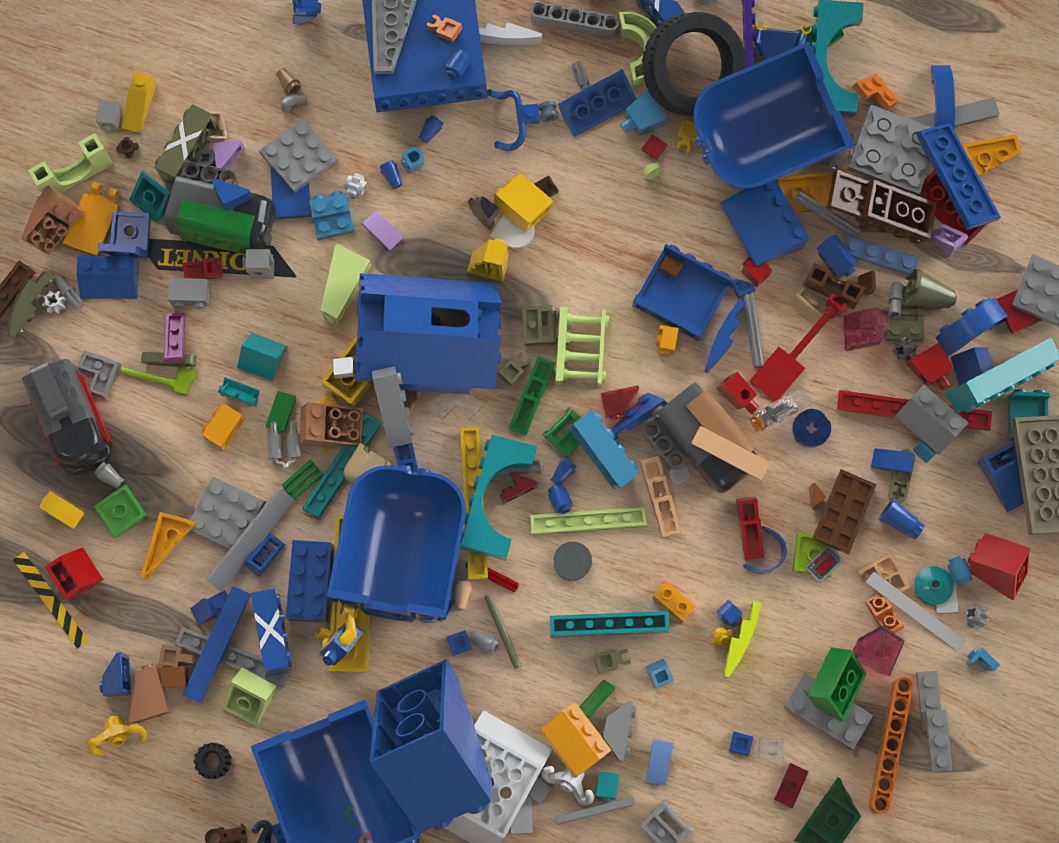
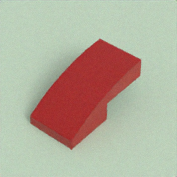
M221 257L202 259V261L184 262L182 264L184 278L209 280L223 277Z

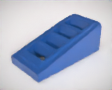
M269 533L245 561V567L260 577L285 544ZM270 542V543H272L274 546H276L277 548H276V549H273V548H272L271 546H269L267 543ZM263 548H265L272 554L268 555L265 551H263ZM258 555H261L263 558L266 559V561L264 562L262 559L258 557Z

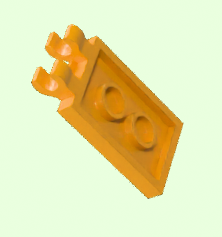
M92 183L90 194L84 193L79 204L84 213L67 232L63 241L65 246L92 256H100L101 252L98 251V243L106 242L111 230L112 213L120 209V206L116 204L120 197L118 190L110 188L106 198L100 196L103 190L101 184Z

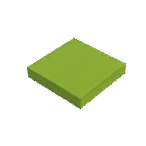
M797 533L792 572L810 574L805 567L827 545L813 540V535Z

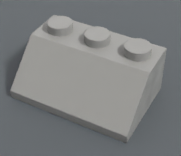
M925 385L912 396L895 416L898 421L938 455L968 424L964 418Z

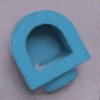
M413 147L402 152L403 160H401V163L405 170L409 169L413 173L423 167L424 156L419 148Z

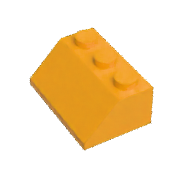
M576 702L539 729L575 778L611 751V748Z

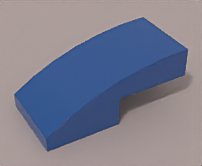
M875 448L871 468L910 474L914 454Z

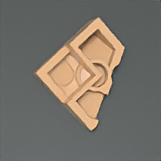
M892 552L858 570L859 574L868 579L873 572L877 573L901 592L911 587Z

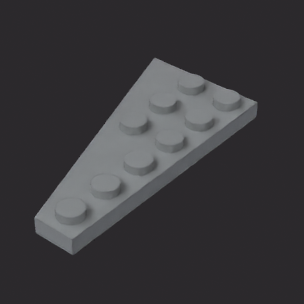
M372 0L374 75L394 73L417 0Z

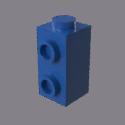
M837 235L828 237L816 248L819 251V257L829 264L830 271L839 278L843 276L849 277L856 271L854 268L859 265Z

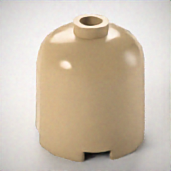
M360 443L344 468V477L349 482L347 486L351 488L356 479L369 469L392 464Z

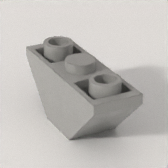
M628 701L605 718L602 738L611 748L618 761L622 762L629 755L630 746H626L627 738H631L633 726H629L630 719L635 717L636 706H633V701Z

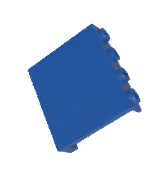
M665 244L661 255L640 292L635 296L632 306L670 327L679 328L678 331L699 342L728 290L732 279L729 278L730 276L727 273L714 270L710 264L697 261L695 256L680 252L678 247ZM667 255L684 263L675 280L658 271Z

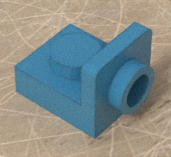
M984 648L973 649L967 655L969 659L965 662L969 666L978 659V664L986 671H995L1000 666Z

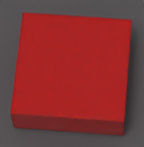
M652 134L641 151L657 161L666 149L667 144Z

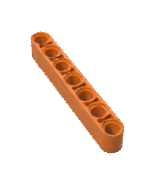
M907 677L896 679L891 687L869 798V808L877 814L886 813L891 805L913 691V683ZM900 681H903L907 686L905 692L900 691L898 688ZM896 701L902 703L903 709L901 711L895 709L894 704ZM892 720L899 723L897 731L891 729L890 724ZM888 740H893L895 743L893 751L887 748ZM885 759L891 762V769L888 771L883 768V761ZM881 779L886 780L888 784L887 789L884 791L879 787ZM877 799H881L884 803V807L881 810H877L875 807Z

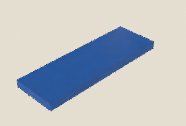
M947 123L919 131L916 135L966 229L998 221L1001 216L951 124Z

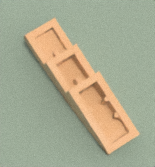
M660 456L640 460L662 537L680 533V525L666 476L663 472Z

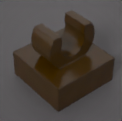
M549 175L534 183L548 197L559 193L558 188Z

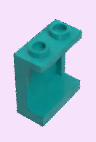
M1016 389L1008 395L1009 441H1014L1011 419L1049 416L1048 399L1051 397V393H1045V390L1026 392L1025 389Z

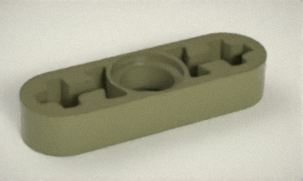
M142 352L141 357L142 364L156 366L196 367L197 356L191 354H184V362L164 363V353Z
M909 449L902 450V452L913 453ZM915 455L911 473H905L907 476L905 482L898 481L896 477L898 471H893L888 492L889 501L893 498L896 499L893 493L897 492L898 486H905V488H900L899 494L902 497L897 501L901 504L906 500Z

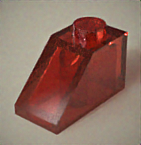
M636 385L601 393L600 398L605 419H620L637 396L639 386Z

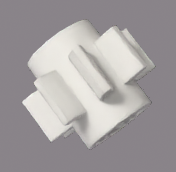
M355 173L354 176H348L344 186L347 189L348 195L356 198L357 195L364 194L367 182L364 181L363 175Z
M49 290V294L43 296L45 302L42 303V306L47 308V312L50 314L53 311L59 314L62 308L66 309L63 302L67 301V299L61 297L62 293L60 291H57L55 294Z

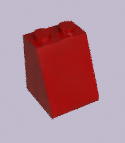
M985 533L982 539H978L975 552L969 555L967 562L970 564L969 571L972 575L1007 598L1014 600L1028 574L1030 547Z

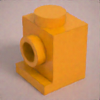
M659 326L658 334H662L658 335L656 346H660L659 355H674L679 328Z

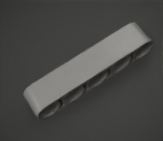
M536 2L531 6V21L537 25L613 38L618 33L619 20L614 15L544 2ZM540 11V12H542L543 14H542V15H536L535 12ZM554 15H560L561 17L558 18V19H555V18H553L552 16H554ZM572 18H577L578 21H577V22H573V21H571V19H572ZM594 21V22H596L597 24H596V25H590L589 22ZM607 25H613L615 27L608 28Z

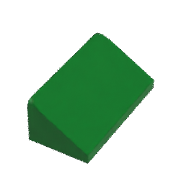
M602 680L579 706L587 718H590L612 694L615 687L606 680Z

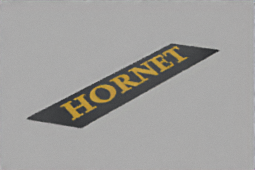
M149 239L148 257L158 270L183 271L182 264L184 262H196L206 258L221 257L224 274L249 275V273H246V268L243 267V256H246V254L189 241ZM270 245L269 250L274 259V276L297 277L276 248Z

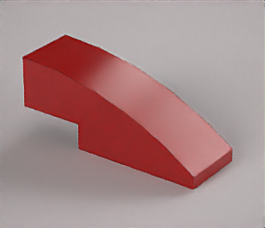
M756 497L736 499L744 559L764 558L758 499Z

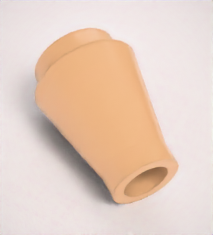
M456 579L455 584H453L454 607L466 609V604L472 590L471 581Z

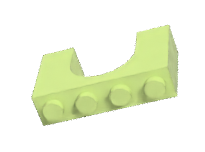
M95 133L78 142L83 150V154L75 163L62 169H51L44 161L28 170L41 192L49 185L63 193L114 164Z

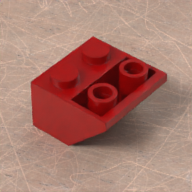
M83 547L61 555L45 566L64 599L70 602L104 580Z

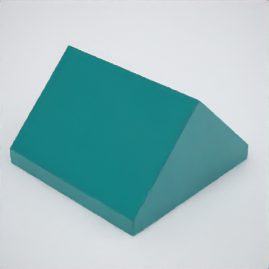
M142 171L129 200L144 213H150L151 218L155 222H159L165 215L171 193L146 172Z
M251 333L241 346L237 368L273 381L287 346Z

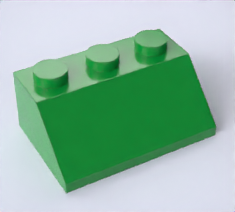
M831 647L807 696L816 708L844 722L867 673L851 650Z

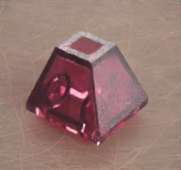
M874 307L844 314L845 351L849 352L879 345L889 331L888 311Z

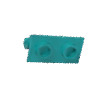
M224 377L223 386L219 387L218 393L231 399L235 398L237 401L250 407L251 405L257 406L260 390Z

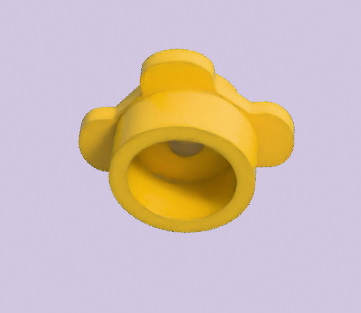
M723 627L716 629L712 633V638L714 639L712 645H726L729 642L732 631L730 629L726 631Z

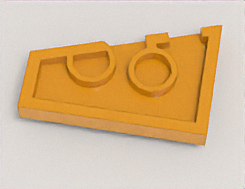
M1017 134L962 144L978 176L1021 153Z

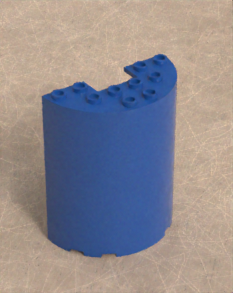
M366 700L328 714L327 718L293 732H284L251 746L287 843H358L360 837L369 831L372 838L368 840L365 837L363 839L364 843H417L416 840L420 838L416 828L370 764L374 720ZM352 805H354V808L347 815L356 823V827L343 815Z

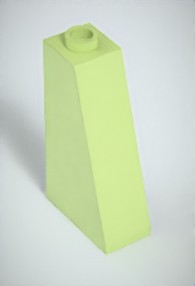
M336 244L321 306L323 318L331 323L334 321L340 323L359 289L360 273L367 274L371 267L370 260L339 244Z

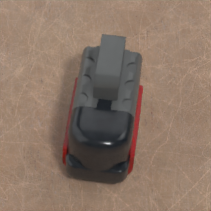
M62 359L54 363L46 361L30 368V374L22 377V382L56 464L63 467L65 472L70 475H79L101 465L103 462L109 461L112 457L111 447L113 442L87 381L82 374H79L77 367L69 359Z

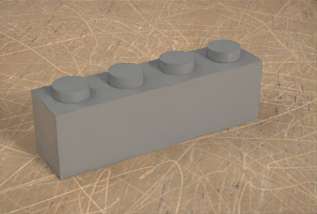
M395 366L372 371L389 448L412 443L411 436L414 435V429L412 424H408V419L411 418L409 408L404 407V402L407 400L405 390H401L399 385L403 384L401 373L396 372Z

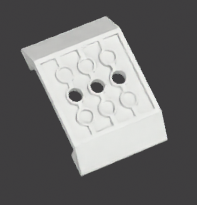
M483 710L474 727L489 774L494 780L492 802L477 814L467 812L454 818L445 829L470 843H502L553 749ZM503 787L511 789L512 794L510 798L504 799L501 797L500 790Z

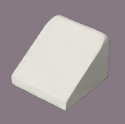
M353 357L333 359L335 378L354 376Z

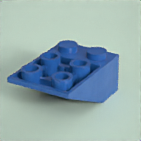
M1012 442L978 461L980 468L1006 512L1024 504L1015 442Z

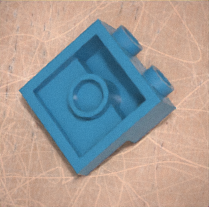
M341 191L331 193L329 197L316 195L313 197V200H309L317 240L354 233L346 193L342 194Z

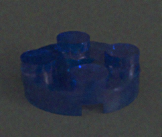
M804 410L793 421L792 433L794 439L804 447L815 448L821 446L831 434V423L820 410ZM814 424L813 426L817 428V431L810 433L806 426Z

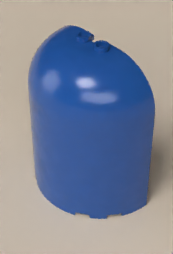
M806 42L717 80L707 86L699 95L693 114L697 136L694 138L698 148L702 147L704 154H702L705 165L709 164L718 178L726 184L740 189L756 188L854 147L840 111L836 112L823 82L824 74L810 42Z
M391 465L378 466L360 475L353 483L348 494L327 598L334 603L340 601L343 607L344 604H349L355 610L360 608L364 614L390 620L413 622L415 619H419L422 623H434L435 619L439 622L444 621L447 615L466 515L464 497L459 488L445 476L432 473L425 468H420L419 472H414L407 465H400L399 467Z

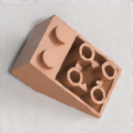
M48 185L37 198L21 239L49 255L84 212L75 201Z
M307 402L301 407L299 445L313 447L358 446L362 443L363 409Z

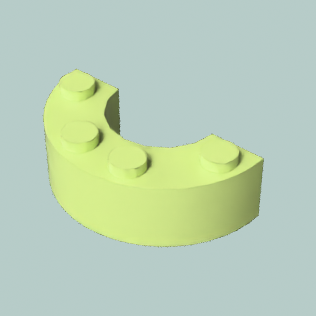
M619 12L618 20L621 38H629L636 41L644 52L650 35L657 27L651 20L638 13ZM643 54L637 61L629 65L632 89L645 85L644 75H642Z

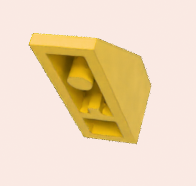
M134 72L128 91L122 125L123 130L141 134L157 85L152 75Z

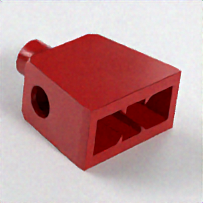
M939 342L910 359L907 363V366L926 386L936 382L943 391L952 385L946 375L953 370V366Z
M738 371L729 375L716 388L738 410L745 408L752 415L759 408L753 400L757 395L756 392Z

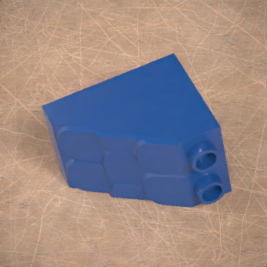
M446 659L378 690L376 694L370 764L419 834L431 828L435 830L443 829L454 818L467 812L477 814L492 802V779L479 744L471 714L465 702L458 676Z

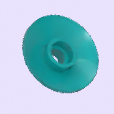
M930 566L922 569L917 574L914 581V589L916 595L924 603L939 605L951 597L954 584L946 570L937 566ZM933 581L938 583V588L932 586Z

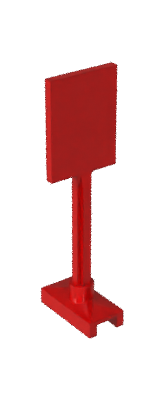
M833 293L827 299V308L823 311L822 317L794 350L788 354L778 347L749 381L775 403L805 369L804 366L796 361V358L830 318L832 319L836 314L841 316L845 312L847 304L844 303L840 307L839 302H834L836 295Z

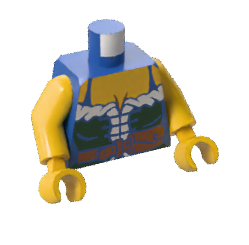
M344 604V607H340V615L346 616L345 623L333 635L330 636V630L320 627V632H315V637L323 640L321 642L323 648L320 651V655L323 657V662L326 665H336L348 654L364 633L355 624V619L352 618L355 610L352 605Z

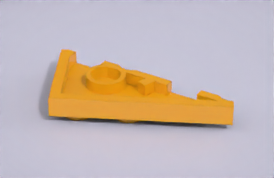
M160 512L140 577L148 579L194 527L196 522Z

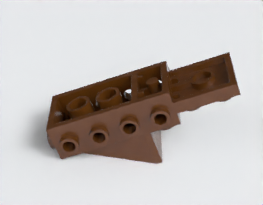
M840 170L833 172L827 204L828 208L855 217V221L860 222L859 228L861 232L892 233L894 237L908 239L909 242L914 244H920L922 241L931 239L937 203L910 192L900 190L877 180L867 181Z

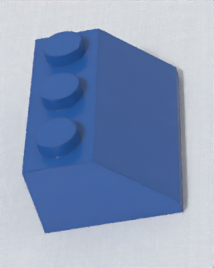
M77 256V281L81 299H137L139 262L135 256Z

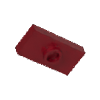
M789 763L774 800L793 808L809 771Z

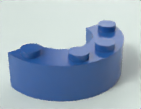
M995 298L981 300L975 305V309L972 310L970 307L961 313L963 317L952 325L948 323L939 329L941 333L935 338L948 356L963 348L985 331L992 330L1009 317Z

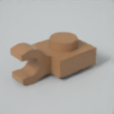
M162 645L158 664L171 667L180 666V662L195 664L196 656L182 654L183 648Z

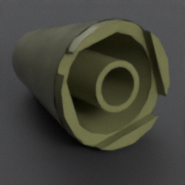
M912 269L905 280L909 281L903 289L904 305L950 308L955 305L957 295H955L953 289L919 269Z

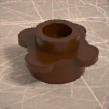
M125 137L117 146L118 153H123L128 159L132 158L135 150L139 149L138 143H133L129 137Z

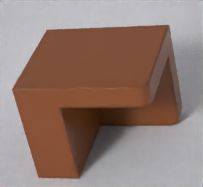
M188 667L161 668L162 688H184L187 686L189 681Z

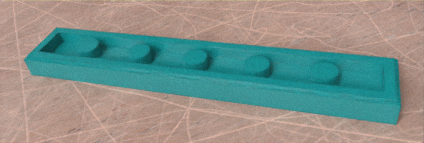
M365 413L362 418V444L365 447L369 445L382 425V422L368 413ZM358 446L342 447L302 507L303 510L317 519L320 518L345 481L344 468Z

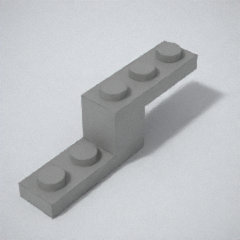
M937 671L916 672L922 732H927L931 772L953 771L947 710H941Z

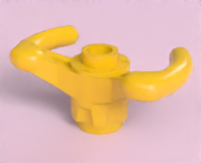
M111 716L105 720V731L96 738L90 739L87 742V748L93 755L103 757L105 752L98 749V745L108 742L112 746H120L126 741L127 735L139 733V741L144 743L147 739V732L138 724L125 726L124 720L120 716Z

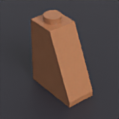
M153 663L141 667L142 670L136 671L128 719L131 724L172 712L166 688L161 687L160 667L153 666Z

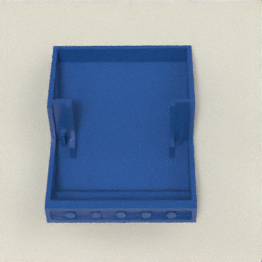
M362 0L377 113L488 99L475 0H417L394 73L374 75L372 0ZM433 15H437L441 21L446 17L461 23L462 30L454 42L437 36L436 31L428 29L427 23H436L432 19ZM461 49L470 55V64L461 78L453 79L446 74L445 66L453 53Z

